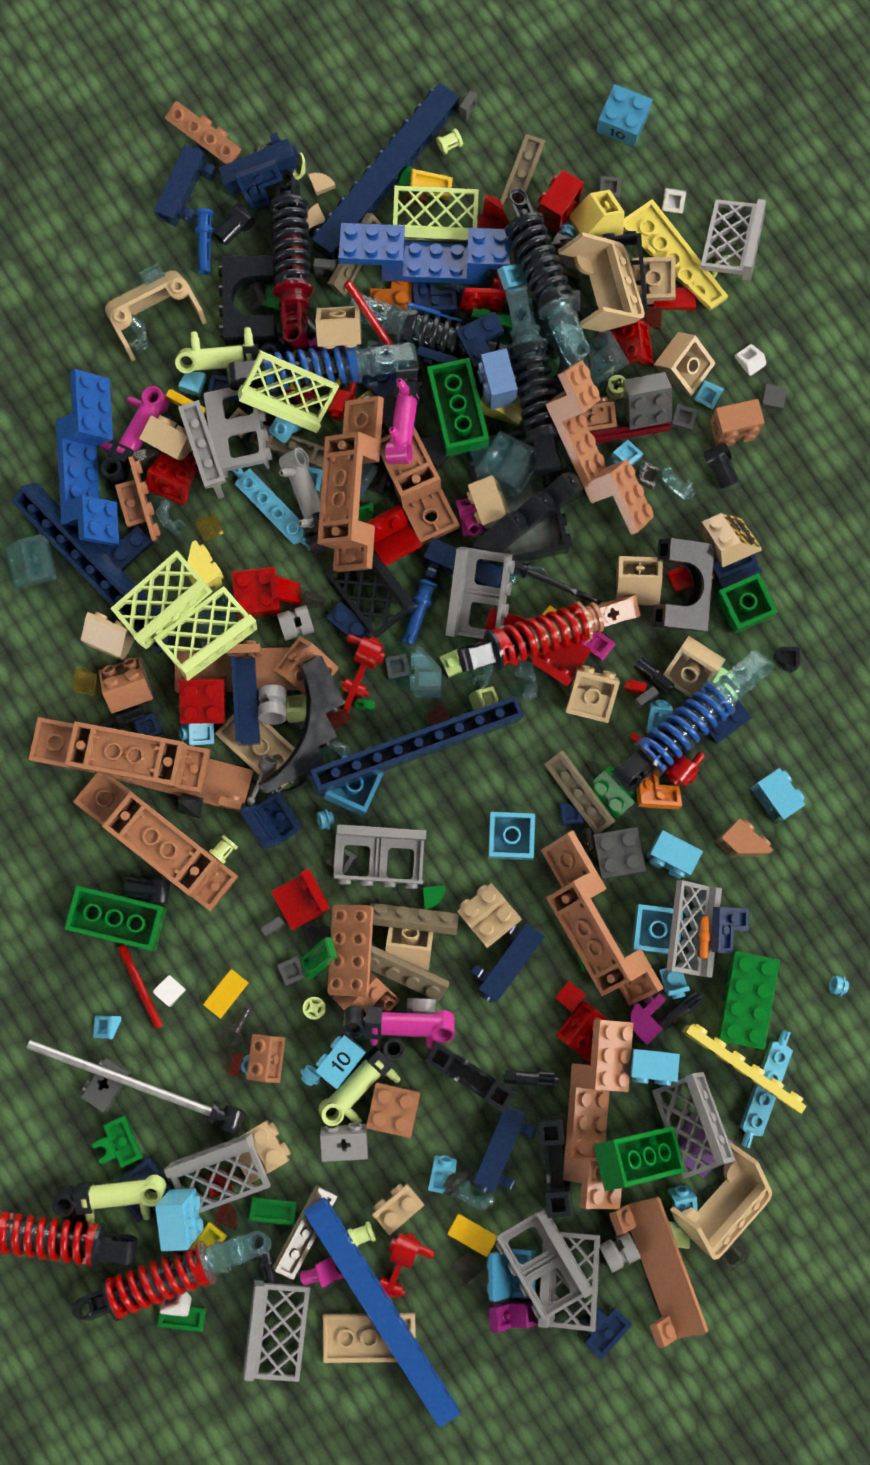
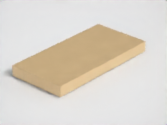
M233 714L215 732V735L259 776L262 772L258 766L261 755H268L278 761L276 768L273 772L265 774L263 779H266L287 760L294 747L272 726L260 721L261 745L238 746L236 743ZM289 782L281 785V788L283 789Z
M367 1313L323 1314V1363L397 1362ZM399 1313L415 1337V1313Z

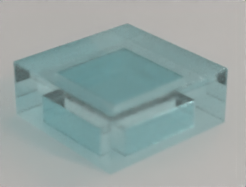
M158 263L139 272L146 285L165 276Z

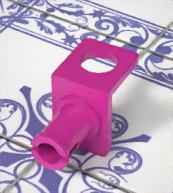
M469 498L455 501L463 536H477L484 532L483 525L478 524L474 512H477L475 504L464 506L463 504L470 503Z
M328 1257L316 1264V1268L304 1270L300 1273L301 1282L304 1286L320 1281L323 1288L335 1280L344 1278L342 1273L337 1270L336 1263L332 1257Z

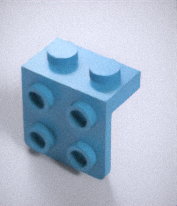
M511 1248L520 1264H525L536 1257V1250ZM499 1251L490 1253L487 1261V1268L489 1270V1283L487 1286L489 1300L496 1302L510 1297L531 1299L530 1296L525 1297L519 1285L522 1282L518 1275L513 1276L507 1265L510 1261L506 1254L502 1256ZM534 1280L532 1286L536 1292V1280Z

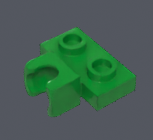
M126 1115L103 1125L107 1137L92 1143L93 1148L101 1146L106 1149V1155L99 1159L100 1164L117 1157L122 1168L143 1158Z

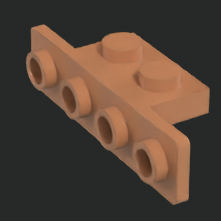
M175 101L165 117L167 121L226 164L235 161L241 152L240 147L226 138L228 136L227 132L219 126L217 129H214L210 126L212 124L211 120L204 115H201L199 118L178 101Z
M131 456L128 458L134 480L115 485L127 527L147 522L152 541L158 542L157 536L161 534L158 524L153 523L152 515L155 512L152 503H148L146 494H149L145 481L142 482L140 473H143L142 466L139 460L136 461Z

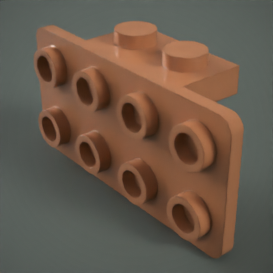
M334 905L332 908L331 938L337 958L329 964V995L366 997L369 994L373 928L372 906Z

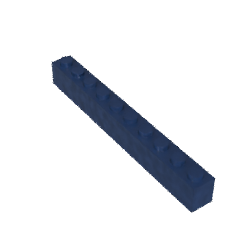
M441 83L429 90L425 101L416 106L410 119L407 118L403 122L401 130L397 135L394 134L390 138L386 149H382L377 154L376 161L372 166H367L363 177L353 183L350 193L340 199L337 209L327 215L324 225L314 231L312 243L315 250L329 260H335L338 257L341 223L361 224L366 213H373L399 182L404 170L412 166L459 108L458 95Z
M38 483L21 486L11 502L111 606H114L137 586L95 542L79 540L77 527L61 525L60 506ZM140 591L137 601H147L148 597ZM125 604L119 610L122 615H131L132 604ZM137 605L135 616H145L147 605ZM151 605L150 616L159 615L161 610L156 605ZM135 620L134 629L137 633L144 628L145 620ZM168 635L162 639V642L165 645L174 646L176 636ZM156 642L151 645L157 653L163 652Z
M513 696L310 770L308 777L315 795L319 796L515 724L523 718L524 714L517 697Z

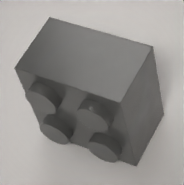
M665 372L623 380L624 415L630 430L672 422V387Z
M638 827L595 834L591 837L598 875L601 880L635 875L646 871Z

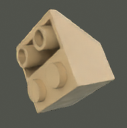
M161 415L158 418L150 416L139 439L181 461L192 451L185 428L179 425L176 428V422Z
M619 556L616 562V599L620 596L636 594L638 605L654 606L660 604L663 562L657 561V557Z
M88 612L85 618L81 641L89 647L124 661L135 640L134 636L122 622L115 621V623H112L107 619V616L99 612H95V614Z

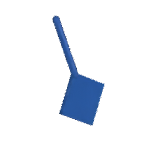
M410 302L407 303L408 307L465 323L464 320L440 314V311Z

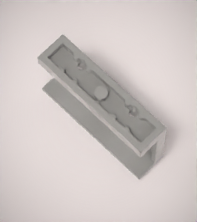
M230 388L204 393L209 432L225 478L228 477L227 471L263 463L267 469H270L269 460H272L270 448L266 446L269 436L267 428H263V422L266 421L265 412L253 407V413L250 415L225 419L223 399L238 395V391L231 390ZM256 432L259 452L231 458L229 437Z
M467 547L456 549L446 636L455 637L456 635L484 639L486 629L474 628L469 625L471 604L473 602L498 606L495 629L499 628L502 630L504 627V617H507L509 611V604H506L507 595L510 596L512 583L509 582L510 574H513L515 561H512V554ZM478 559L504 563L501 588L475 583Z
M337 825L333 880H338V884L351 885V881H360L362 886H373V882L382 883V887H395L396 884H404V888L417 889L418 885L423 884L422 872L426 830ZM346 845L369 847L368 876H346L343 874V855ZM390 848L413 850L412 879H393L387 877L388 850Z
M546 1207L497 1236L498 1242H496V1246L501 1255L506 1254L510 1263L507 1265L513 1276L518 1275L522 1282L519 1285L525 1297L530 1296L533 1302L532 1310L538 1319L541 1317L546 1322L549 1317L572 1303L593 1294L591 1285L553 1219L548 1218ZM535 1227L547 1249L527 1263L520 1264L508 1242L511 1238L528 1228ZM557 1268L571 1289L570 1293L552 1304L544 1306L536 1294L532 1282Z

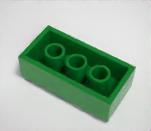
M470 358L427 367V378L446 457L488 448L489 436Z
M76 886L65 930L156 952L167 908Z
M738 951L731 953L716 1038L727 1043L765 1050L780 960Z
M674 1126L593 1144L604 1191L625 1188L685 1172Z

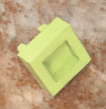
M457 649L439 657L448 678L462 672Z

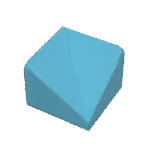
M194 371L185 373L179 382V390L200 397L207 380L206 374Z

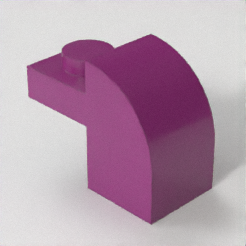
M660 993L647 997L642 1002L645 1005L643 1008L638 1003L633 1004L629 1012L628 1021L634 1023L633 1033L644 1045H648L663 1030L651 1017L666 1001Z
M512 1300L494 1303L493 1307L489 1308L488 1316L491 1332L499 1333L510 1328H529L537 1325L538 1318L532 1310V1300Z

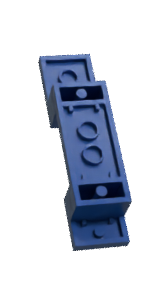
M341 223L338 259L339 264L382 265V281L488 285V269L498 270L502 266L510 265L511 241L507 237L505 229L469 228L468 244L405 241V225Z
M74 369L70 371L72 413L56 420L61 525L77 527L79 540L115 546L119 544L117 502L100 499L97 446L113 440L110 379Z

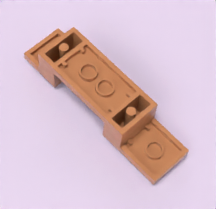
M580 360L558 375L565 391L545 405L590 502L594 503L613 496L632 535L639 532L654 517L653 510L646 501L643 487L638 483L635 470L630 465L628 459L607 467L604 464V458L599 453L595 438L590 433L586 418L582 414L601 400L599 390L592 382L589 368L584 364L583 360Z
M380 396L345 401L343 434L325 437L317 544L334 549L333 571L345 572L372 569L375 526L358 521L362 464L380 461L384 398Z
M38 717L29 760L91 773L96 771L149 781L160 786L202 793L211 750L189 746L177 740L75 721L72 724Z
M97 772L73 801L99 822L103 828L209 911L214 909L239 877L122 783L111 777L110 774Z
M574 831L565 834L543 848L541 852L562 887L546 897L601 996L619 988L627 1003L631 1006L662 990V984L641 949L626 957L622 955L590 899L606 890V887Z
M594 1019L591 1065L572 1063L563 1180L581 1183L580 1208L620 1209L621 1188L604 1191L593 1144L606 1142L609 1091L629 1092L634 1023Z

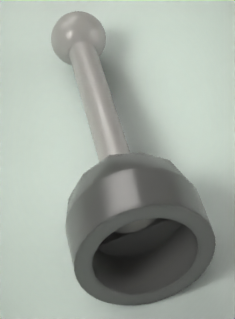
M261 755L258 766L262 772L251 797L247 798L248 805L255 804V796L259 790L258 783L263 781L265 774L273 772L276 768L278 761L271 756Z

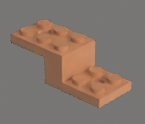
M415 427L412 437L413 459L410 464H388L385 448L386 444L390 442L391 435L381 438L380 457L393 482L394 492L422 545L430 542L432 538L437 539L459 529L460 525L441 489V479ZM428 513H435L437 518L435 521L430 522L425 519V516Z

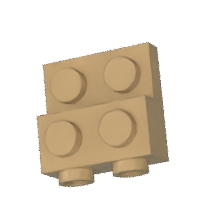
M675 256L643 258L647 304H654V301L675 300ZM633 265L632 270L635 280H641L639 265ZM638 285L637 287L642 301L641 285Z
M582 665L581 669L576 668L565 710L566 713L608 723L620 684L619 679L615 677V673L610 671H603L600 674L594 672L595 669L590 666Z
M492 883L488 886H481L477 891V895L471 900H464L457 911L487 948L522 920Z
M266 1120L243 1134L246 1135L252 1132L255 1139L253 1144L266 1174L290 1160L288 1157L291 1154L285 1142L280 1143L277 1137L279 1131L273 1122L269 1123ZM250 1152L241 1154L239 1161L251 1166L253 1159ZM241 1168L244 1175L247 1176L248 1170ZM251 1172L248 1182L253 1183L260 1176Z

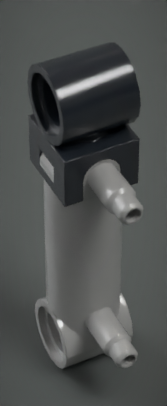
M298 447L279 458L281 468L279 475L289 477L304 518L298 521V526L303 528L305 535L311 534L308 537L309 546L313 552L320 554L330 548L317 544L320 500L308 470L309 457L302 448Z

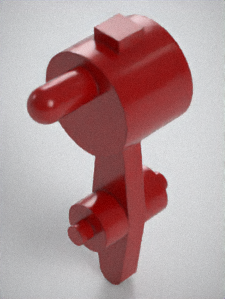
M348 383L346 391L337 390L326 411L332 419L337 421L344 420L345 401L356 400L354 395L356 383ZM314 389L302 393L305 402L317 398V395L313 394ZM285 390L286 394L289 393V392L295 391V390H287V391ZM300 394L290 397L297 400L296 405L303 403Z
M352 634L346 637L347 642L358 646L354 662L360 664L354 681L347 678L345 682L341 681L340 686L343 687L342 691L349 693L343 710L349 712L355 696L363 699L364 696L368 697L370 693L366 691L367 686L361 684L367 667L375 670L377 665H381L386 653L383 652L385 645L379 643V639L372 636L370 639L366 637L362 639Z
M634 732L629 735V738L636 743L641 739ZM698 752L692 761L683 755L681 758L674 756L673 765H667V769L664 771L668 776L667 780L676 787L680 785L686 788L689 783L693 784L697 779L698 766L705 758L704 753Z
M410 1232L407 1235L399 1233L397 1239L392 1238L388 1248V1252H391L389 1260L396 1263L391 1278L387 1279L382 1276L379 1282L389 1298L391 1296L398 1299L399 1296L404 1297L406 1291L402 1290L403 1285L396 1282L402 1266L411 1269L417 1254L428 1259L434 1257V1251L420 1245L421 1241L416 1240V1235Z

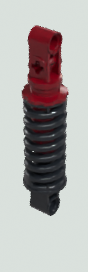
M285 169L280 171L283 180L276 183V197L269 203V211L272 216V255L274 257L273 275L275 278L273 295L280 299L279 308L282 310L283 338L292 349L302 350L308 344V317L306 309L309 307V301L307 298L313 294V286L310 283L312 276L309 272L311 264L308 262L310 260V253L308 252L310 248L308 242L309 233L307 231L309 224L306 221L308 219L309 203L300 196V184L292 172Z

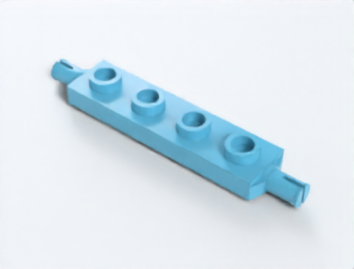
M241 468L231 470L238 477L235 485L294 545L301 542L310 551L311 548L307 544L308 537L305 535L303 528L298 526L300 519L251 469L245 472Z
M783 1029L781 1030L778 1042L769 1043L761 1065V1069L765 1071L763 1076L769 1080L773 1077L781 1083L793 1052L786 1045L791 1033ZM754 1084L739 1126L745 1132L740 1145L750 1148L754 1136H763L776 1100L774 1096L757 1084Z

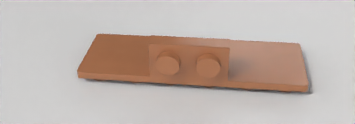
M252 640L243 641V644H237L194 676H226L227 692H233L231 655H235L236 659L255 657L257 692L259 688L265 685H279L284 687L286 691H299L289 681L273 671L291 647L261 648L260 644H256V641ZM177 652V659L181 664L189 659L190 652ZM175 665V692L179 693V679L183 675Z

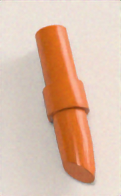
M708 915L701 918L698 939L700 941L699 958L708 959V945L710 942Z

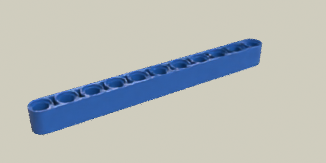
M323 1197L304 1209L308 1221L437 1425L441 1428L459 1416L461 1413L456 1402L355 1243H351L353 1241L328 1200Z

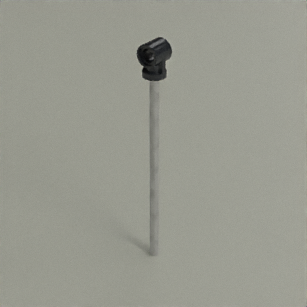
M32 1040L27 1045L29 1050L209 1116L207 1123L212 1125L214 1121L219 1122L218 1128L232 1134H239L247 1114L245 1111L229 1105H225L224 1109L219 1108L220 1103L216 1101L212 1107Z

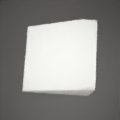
M665 188L662 211L683 213L686 191Z
M752 344L734 355L750 376L766 365L764 353Z
M169 975L155 988L153 993L167 1006L171 1007L186 989Z
M186 1291L181 1296L175 1294V1297L171 1300L164 1298L160 1313L188 1316L192 1300L191 1296Z

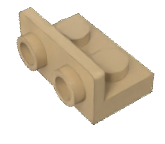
M400 1183L390 1192L392 1196L387 1201L381 1199L372 1207L375 1210L372 1213L373 1218H376L389 1235L425 1205L408 1183L404 1186Z

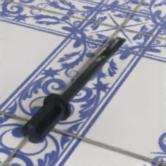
M512 557V561H515L514 572L521 575V578L524 579L527 575H530L591 603L594 602L597 605L601 603V599L530 569V562L526 564Z
M143 706L124 713L115 712V719L97 726L110 728L119 725L123 729L124 725L146 717Z

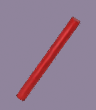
M348 280L344 283L345 288L388 352L394 354L397 348L351 280Z
M126 945L117 948L154 1028L162 1027V1021Z

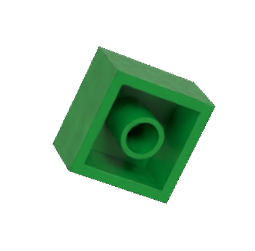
M759 573L719 590L715 596L734 635L773 618L778 612Z

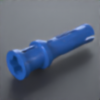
M200 208L195 210V216L197 217L195 233L198 236L197 273L208 275V273H211L210 239L214 230L212 228L214 212L211 209Z
M419 579L418 583L420 586L417 595L413 597V601L419 608L411 613L402 639L403 643L411 644V646H415L426 610L432 605L431 598L434 589L438 587L437 584L424 579Z

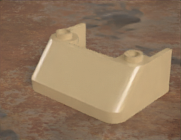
M582 232L558 249L559 254L574 258L575 268L580 273L589 275L599 310H596L578 323L580 328L604 332L635 323L644 317V308L630 259L623 244Z
M168 271L107 303L105 312L131 361L135 360V357L121 330L131 324L133 315L171 296L173 299L180 300L188 297L202 324L206 323L202 308L192 290L177 271Z
M731 1142L729 1144L735 1161L724 1165V1177L726 1180L698 1211L694 1208H689L680 1212L674 1206L670 1209L679 1227L714 1260L720 1258L768 1204L772 1196V1190L759 1162Z

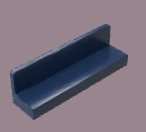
M231 655L236 743L238 746L261 745L258 720L255 657L236 659L235 655Z

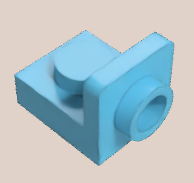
M521 264L502 266L497 270L504 290L510 289L511 292H516L528 284L524 276L525 274L521 270Z
M276 417L269 428V433L281 442L286 443L292 433L301 431L303 427Z
M627 440L612 453L606 466L628 459L630 465H634L642 457L643 453Z
M656 700V702H650L647 733L653 729L657 730L658 724L666 722V717L669 714H673L672 705L667 701Z
M181 724L179 738L189 746L214 744V724Z
M667 968L659 970L665 996H672V999L686 996L685 992L690 991L686 984L684 973L667 971Z
M434 1156L428 1191L447 1195L451 1194L456 1171V1159H452L449 1156Z
M678 1185L668 1189L672 1205L677 1210L682 1212L686 1209L694 1208L698 1211L697 1196L690 1185Z

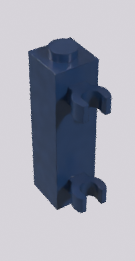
M276 132L269 135L273 145L219 167L223 184L230 196L242 192L235 178V173L272 159L275 160L280 171L285 169L291 171L298 168L297 158L300 155L296 146H291L288 138L281 141Z
M184 146L154 208L158 220L175 227L180 218L193 223L195 218L194 210L186 207L200 175L213 180L216 174L213 171L215 167L207 164L205 154L200 148Z
M432 538L424 555V562L430 565L425 578L434 581L439 569L453 575L457 548ZM478 559L475 583L501 588L503 569Z
M527 923L522 930L514 926L507 931L515 939L490 974L478 965L471 972L484 981L479 987V990L482 991L480 996L489 1003L492 1000L498 1002L545 937Z
M507 1106L504 1112L501 1111L473 1179V1183L477 1184L476 1189L488 1193L489 1190L495 1192L498 1183L513 1189L516 1179L502 1174L519 1131L533 1138L537 1131L535 1127L523 1123L526 1116L524 1112Z

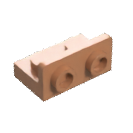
M600 396V401L582 413L586 418L589 431L617 427L615 403L612 399H608V396Z
M252 1035L247 1080L280 1083L286 1037Z

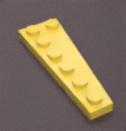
M653 199L624 218L623 231L641 233L642 248L651 257L675 256V279L685 288L689 289L707 309L711 311L728 298L726 292L711 273L706 270H700L701 260Z
M685 1025L681 1033L704 1049L712 1050L717 1058L727 1064L730 1063L736 1071L747 1078L750 1077L759 1087L797 1113L802 1114L806 1108V1105L802 1103V1097L793 1091L790 1094L782 1089L784 1085L773 1077L769 1080L763 1076L765 1071L755 1064L752 1067L744 1062L746 1058L736 1051L733 1053L725 1049L727 1045L720 1039L715 1037L712 1040L706 1035L708 1031L700 1025Z

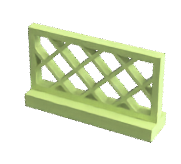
M395 186L393 225H397L398 216L405 211L412 219L405 225V240L468 243L469 228H464L458 221L468 214L473 219V228H477L479 189ZM399 191L409 192L413 197L405 206L398 200ZM423 192L430 193L434 198L426 207L418 199ZM444 193L451 194L455 199L447 208L439 200ZM465 194L474 195V203L468 209L460 201ZM416 200L423 210L413 217L406 208ZM437 201L444 211L435 218L427 209ZM458 202L465 212L456 219L448 210ZM398 204L402 207V209L399 212ZM474 207V212L472 215L470 213V210ZM424 212L433 220L428 226H421L417 221ZM445 213L454 221L449 227H443L438 222ZM415 222L418 226H413L411 224Z
M260 350L244 384L238 390L239 401L317 433L321 427L320 422L339 385ZM265 359L272 362L273 368L261 372L259 366L262 360ZM289 369L293 376L281 380L278 371ZM276 373L278 382L266 385L263 376ZM304 377L311 379L312 385L300 388L298 379ZM262 379L263 387L254 389L249 386L252 380ZM295 381L298 390L286 394L283 385ZM324 385L331 388L329 394L319 396L317 388ZM281 386L284 395L278 397L270 395V389ZM314 389L317 398L305 402L302 393ZM300 394L303 403L298 405L290 404L288 398ZM320 403L321 409L318 415L309 412L307 406Z
M175 551L112 606L111 610L130 631L135 640L147 649L155 642V636L191 611L213 591L182 555ZM179 559L182 563L181 572L170 571L171 564ZM165 575L164 586H154V580L157 576ZM170 576H180L179 587L169 586ZM185 576H193L197 580L191 587H183ZM141 590H149L147 601H137L138 593ZM153 590H163L162 601H152ZM168 591H178V598L173 602L167 601ZM125 604H132L131 615H122L119 610ZM137 605H147L145 616H135ZM151 605H162L161 613L157 616H150ZM135 620H145L144 628L137 633L134 629Z
M223 586L155 636L154 641L181 671L183 677L189 681L256 631L257 624L251 614L248 615ZM224 594L228 599V607L215 606L216 600ZM211 610L210 620L198 619L199 612ZM226 611V621L213 620L214 612ZM230 612L240 613L244 617L238 622H229ZM185 622L194 623L193 633L180 632L181 625ZM197 623L209 624L208 634L196 633ZM213 625L225 626L224 633L221 635H211ZM168 635L176 636L175 646L165 645L162 639ZM180 636L192 637L191 647L178 646ZM195 638L207 639V645L204 648H194ZM177 652H190L189 659L181 664L177 659Z

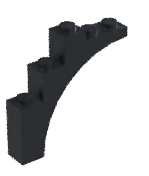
M571 472L561 474L544 491L533 494L517 510L506 513L472 547L474 549L502 553L547 517L569 503L587 495L578 474H572Z
M316 655L298 664L306 694V716L302 733L287 760L272 775L258 783L261 791L264 793H276L282 789L281 785L287 782L292 784L299 781L301 775H303L304 779L310 781L308 777L310 770L325 765L318 746L324 748L332 743V739L337 737L325 713L330 715L340 710L339 706L344 704V701L322 655Z

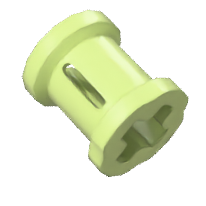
M456 128L452 129L451 133L436 138L438 147L443 155H446L449 150L457 146H463L462 138Z
M614 375L609 379L606 393L610 399L618 400L624 396L623 380L626 379L623 376Z
M225 835L221 837L222 840L214 849L209 850L223 864L233 849L236 850L238 848Z
M367 1221L364 1226L348 1229V1233L353 1240L351 1243H355L357 1247L370 1240L372 1242L376 1241L370 1221Z

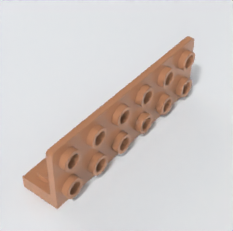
M209 759L202 793L160 786L154 782L112 774L111 777L119 781L176 796L186 793L204 798L203 803L240 812V809L245 805L254 772L251 769Z
M660 1197L624 1204L620 1209L610 1212L609 1215L616 1235L631 1231L662 1318L650 1325L657 1348L666 1347L677 1338L707 1333L706 1322Z

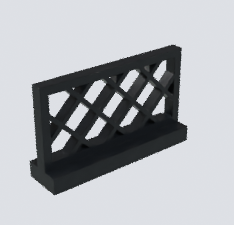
M374 550L372 569L357 570L361 571L359 582L349 581L350 571H346L345 581L335 579L333 574L337 571H333V567L325 572L375 638H378L408 612L413 613L419 608L387 566L382 563ZM365 571L375 573L374 583L364 582ZM348 585L359 586L357 597L348 596ZM363 586L373 587L372 598L361 597ZM377 587H383L388 590L386 599L376 598ZM361 601L371 602L370 613L359 610ZM375 602L386 603L384 614L374 613ZM390 603L399 604L402 610L396 615H390ZM373 617L384 618L383 625L375 630L372 627Z

